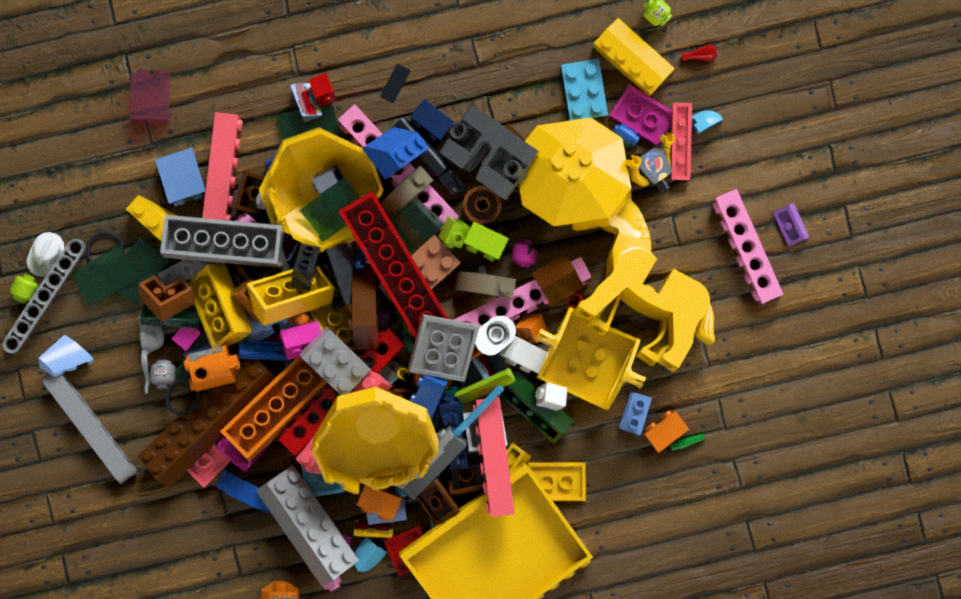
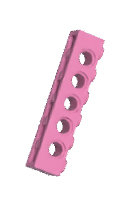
M737 189L713 199L715 202L712 204L716 214L720 213L722 221H720L724 232L728 231L730 236L728 239L729 244L738 254L736 260L739 266H743L746 272L743 274L747 284L751 283L753 288L751 293L755 302L759 301V304H763L783 295ZM729 207L734 208L736 211V215L733 218L726 214V210ZM736 225L743 227L742 235H737L734 232ZM744 242H747L751 245V251L749 253H746L742 250V244ZM751 260H756L759 263L757 270L750 268ZM760 277L765 278L767 281L764 288L758 286L757 281Z

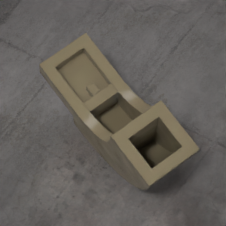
M421 166L408 178L406 177L381 203L391 222L404 211L418 194L433 182V179Z
M456 271L454 291L513 298L516 279Z

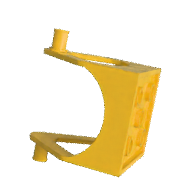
M569 307L556 335L542 328L540 329L536 340L549 345L550 348L536 378L547 383L565 387L568 393L605 410H609L624 383L628 382L641 389L645 381V376L643 377L631 369L641 340L610 326L605 335L602 336L587 327L590 320Z

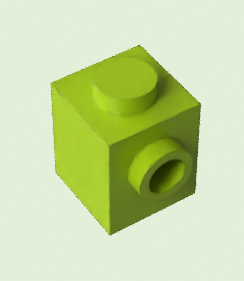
M447 216L438 237L443 241V245L452 249L454 246L461 249L470 227L461 220Z

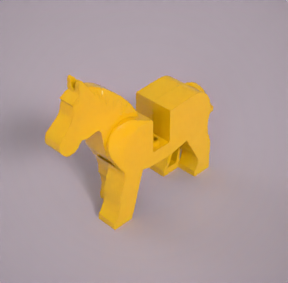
M630 197L609 226L601 227L603 230L615 235L606 261L605 280L594 290L589 298L581 301L574 311L590 320L587 327L602 336L608 331L620 299L637 312L660 321L659 331L655 340L643 347L636 357L652 367L658 362L672 372H675L680 367L693 344L694 332L696 338L707 345H713L715 342L714 314L710 305V296L707 289L701 283L675 269L663 280L657 292H655L653 287L643 284L657 258L651 252L650 235L643 215ZM599 225V226H592V227H589V228H590V229H596V228L600 227V225Z

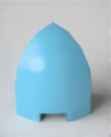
M704 110L692 116V127L698 135L722 121L723 118L714 111Z
M365 537L355 551V555L359 559L355 563L358 572L372 569L382 560L387 551L382 546H376L371 538Z

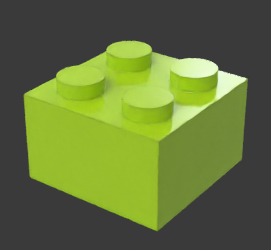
M473 222L464 245L466 250L474 254L478 251L484 254V259L494 262V260L499 261L509 238Z

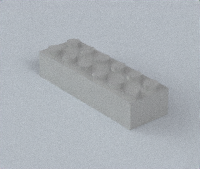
M165 215L160 253L164 258L280 268L284 229L282 225Z
M294 465L256 490L321 586L333 581L359 561Z

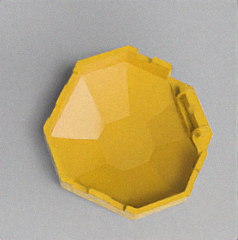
M585 118L538 125L525 140V142L537 149L539 153L528 167V175L525 180L518 182L522 205L552 226L572 224V229L575 231L586 230L592 226H609L630 199L631 184L626 165L623 139L594 119Z
M316 128L282 140L259 188V192L272 225H282L284 232L292 235L293 239L307 245L320 247V251L323 252L331 247L354 242L356 239L339 211L336 210L330 213L328 208L323 205L320 193L313 187L312 179L316 173L337 164L355 197L352 202L370 191H373L378 199L383 192V187L375 165L361 147L322 128Z
M373 387L336 398L313 437L312 453L326 483L332 485L336 482L343 485V490L359 494L360 483L372 487L373 491H380L392 485H406L414 480L418 472V477L423 478L429 469L430 462L438 455L439 439L426 408L378 387Z

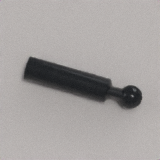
M406 117L401 118L393 127L417 132L429 147V149L417 157L436 179L438 178L451 195L458 196L462 194L465 190L464 181L451 170L450 165Z

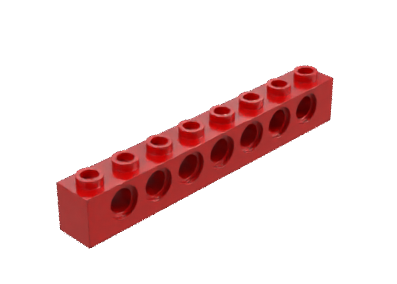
M383 329L379 333V345L384 344L387 346L388 351L386 354L379 355L377 349L362 350L364 354L360 357L363 362L367 358L373 359L374 365L370 368V371L378 374L406 346L390 329L387 331ZM329 384L321 391L323 395L318 400L314 398L307 405L309 409L304 414L300 412L293 419L295 423L290 428L286 426L279 433L281 437L278 440L294 456H297L311 441L329 410L323 409V401L330 399L334 403L338 397L336 390ZM312 413H316L319 417L316 424H311L308 420L309 415ZM298 427H302L305 430V435L302 438L295 436V430Z

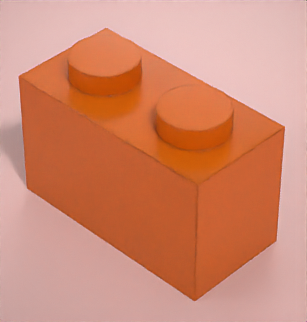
M668 410L660 416L662 420L658 423L652 422L645 427L646 432L643 434L658 453L689 430L676 411L670 412Z
M365 485L357 506L361 507V510L366 513H376L380 519L389 521L395 519L404 497H400L395 492L386 488L380 491H373L372 487Z

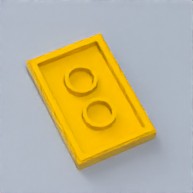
M528 462L529 469L552 501H586V462Z

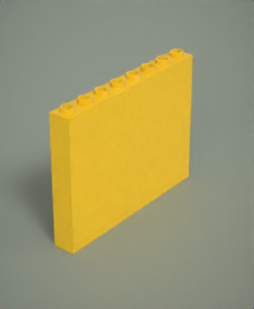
M525 462L509 472L514 515L491 517V513L487 514L485 502H489V497L483 491L462 506L458 512L437 524L399 552L404 563L431 599H542L546 591H552L557 588L561 580L572 577L575 574V570L579 567L584 568L593 557Z

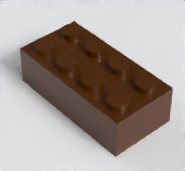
M365 264L359 270L355 269L353 265L350 303L348 304L350 341L354 342L355 350L379 349L377 275L371 264Z

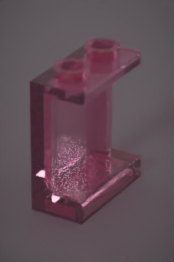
M136 70V73H131L130 120L171 122L169 108L170 80H172V76L167 74V71L157 70L155 73H148L147 70Z

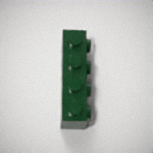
M516 370L513 373L515 382L504 386V391L500 396L550 441L555 443L574 421L561 409L554 411L536 406L537 399L535 394L537 388Z

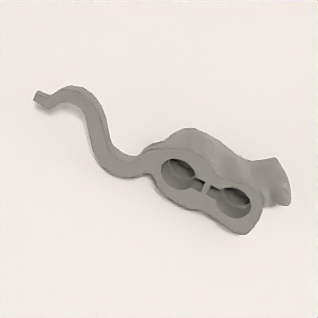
M147 308V314H139L142 347L141 362L145 376V394H148V387L150 385L147 355L159 349L164 342L162 322L149 308Z

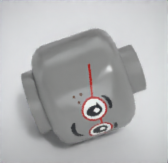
M157 360L151 366L150 382L156 385L157 389H168V386L175 382L176 368L171 364V361Z

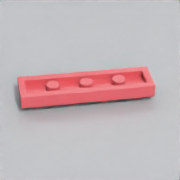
M672 103L671 134L675 136V140L671 144L672 173L670 174V180H690L692 103Z

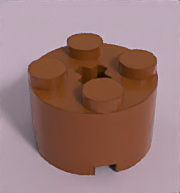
M484 185L474 187L465 195L463 209L466 217L472 223L476 222L482 226L489 225L500 215L502 207L500 196ZM482 201H485L487 209L483 208V210H479V206L477 204L482 203Z

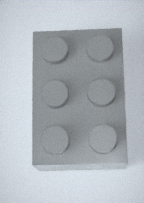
M327 326L299 354L340 395L348 394L371 370Z

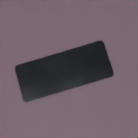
M397 64L381 96L394 102L410 70Z

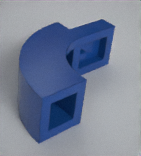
M223 469L215 485L217 488L256 509L271 513L256 492L260 488L259 486L247 481L238 474Z

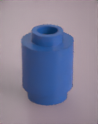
M623 123L620 126L616 125L612 131L623 139V145L626 149L632 150L640 139L635 131Z

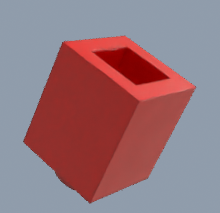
M327 73L309 79L320 107L330 105L337 100Z

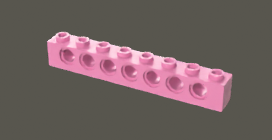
M355 104L338 119L341 123L339 128L345 134L349 132L354 137L351 141L359 147L366 146L368 138L373 137L376 139L382 135ZM358 123L364 126L363 131L355 133L353 127ZM409 163L403 167L400 175L393 174L390 176L393 179L390 183L396 188L416 169ZM430 185L410 202V204L414 202L419 207L416 211L423 218L427 216L432 221L429 225L436 232L441 231L447 216L459 219L454 210ZM426 193L429 196V200L426 203H420L418 201L420 194ZM434 207H439L442 210V214L439 217L431 215V210Z
M582 257L571 261L583 285L588 284V279L591 278V275ZM533 280L515 289L513 298L499 297L454 320L477 324L480 328L482 325L479 324L478 318L481 315H487L489 320L496 317L495 310L499 306L505 307L507 311L505 317L514 321L520 318L519 313L525 310L527 313L538 309L537 304L543 302L546 305L548 301L537 282ZM531 290H539L541 293L540 299H531ZM515 298L523 300L524 305L522 308L517 309L513 306L512 302Z

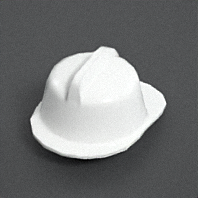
M47 232L36 238L27 257V267L30 272L40 277L48 274L64 250V242L61 237L55 233Z
M496 316L479 328L475 342L477 349L485 355H495L503 350L515 338L516 327L513 321L505 316Z

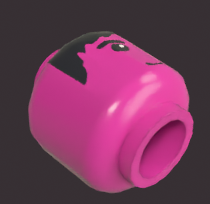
M522 239V242L514 244L512 261L515 262L516 266L530 268V265L536 263L538 247L533 245V241Z

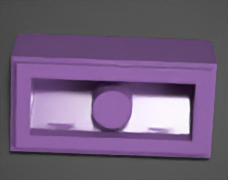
M794 203L773 212L788 247L809 238Z

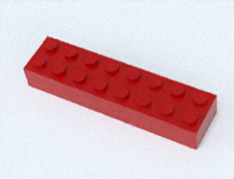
M373 191L368 192L338 210L415 339L422 314L449 319Z

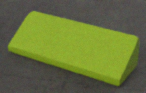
M505 369L457 391L455 397L465 404L491 393L498 385L504 387L515 382L514 375L511 369Z

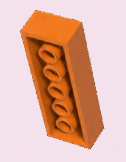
M301 357L297 358L220 432L250 462L314 398L316 399L329 383Z

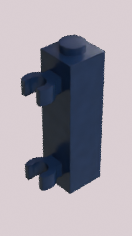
M451 395L440 399L439 409L442 427L446 429L450 425L453 429L457 428L462 423L459 399ZM466 447L449 464V470L469 468Z

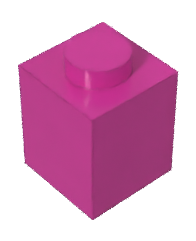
M185 321L172 340L184 350L190 351L203 335V332L200 331L202 327L194 321L191 323Z

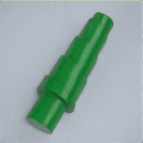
M704 434L679 439L677 442L670 444L672 451L678 449L681 451L706 440Z

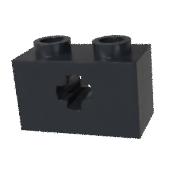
M301 243L293 268L292 287L311 290L319 263L320 247Z

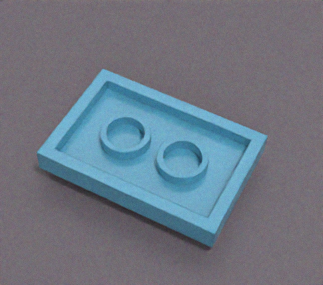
M599 59L562 64L561 69L570 121L608 116Z

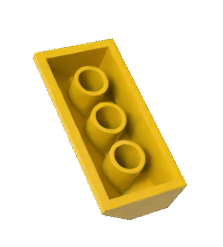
M619 18L593 44V47L648 96H651L675 69Z
M207 264L188 284L193 288L194 304L211 347L230 346L242 341L252 332L244 309L230 294L235 289L226 264Z
M319 266L317 267L311 290L291 286L293 269L247 283L246 287L254 314L263 326L332 304L334 286Z

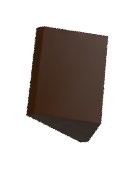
M243 170L233 208L265 217L266 210L256 208V197L265 177Z
M565 254L531 273L550 306L584 288L575 268Z
M483 458L468 460L469 468L449 470V465L445 468L451 496L484 489L483 483L486 482V474L482 475L480 463H483Z
M438 477L416 497L435 526L460 510V507Z

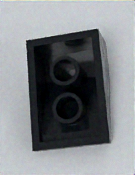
M347 243L328 248L319 255L318 266L334 286L331 304L334 312L339 311L350 303L353 252Z

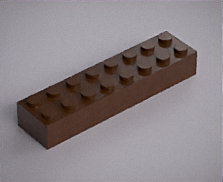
M239 359L240 369L235 370L236 382L206 389L202 393L200 403L195 410L186 415H179L138 455V458L156 481L169 489L223 436L220 431L276 378L262 360ZM196 400L193 401L184 411L190 409L194 405Z

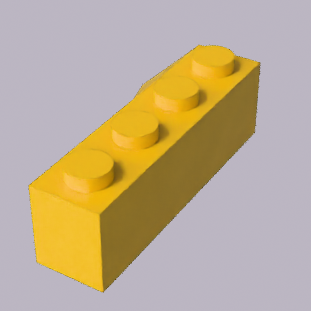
M140 195L126 208L161 242L165 215L178 216Z

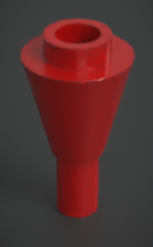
M711 43L694 50V52L681 53L682 61L695 59L714 62V58H717L716 46L712 47Z

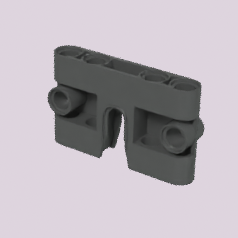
M471 104L461 118V122H456L451 126V137L447 139L439 152L461 169H465L470 173L490 149L479 169L476 179L507 200L518 182L525 180L527 177V169L539 151Z

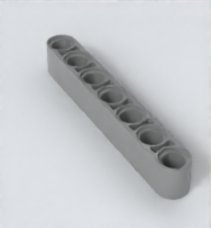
M73 239L68 242L4 339L3 348L6 352L15 353L23 347L84 254L86 245L82 240ZM75 242L81 245L79 253H74L71 249L72 244ZM64 258L68 259L71 263L68 269H63L61 266V261ZM54 274L60 278L58 285H53L50 281L51 276ZM43 290L49 293L47 301L40 299V293ZM31 307L38 309L39 314L37 317H32L29 314ZM21 323H25L28 326L26 333L19 331ZM10 339L17 341L16 349H11L8 346Z
M48 373L41 380L116 480L122 484L137 473L134 465L65 374L54 377Z

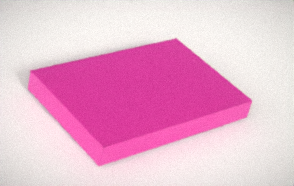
M629 84L608 117L619 124L623 123L635 131L638 136L656 146L660 143L659 137L665 135L671 126L672 110Z

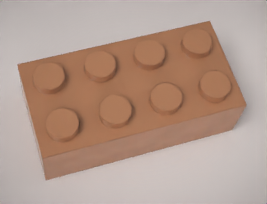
M436 235L432 236L411 255L432 290L461 265ZM380 283L378 285L379 289L394 304L385 287Z

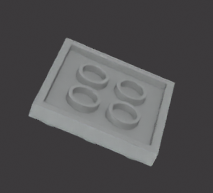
M422 314L408 367L409 372L465 382L479 326L477 324Z

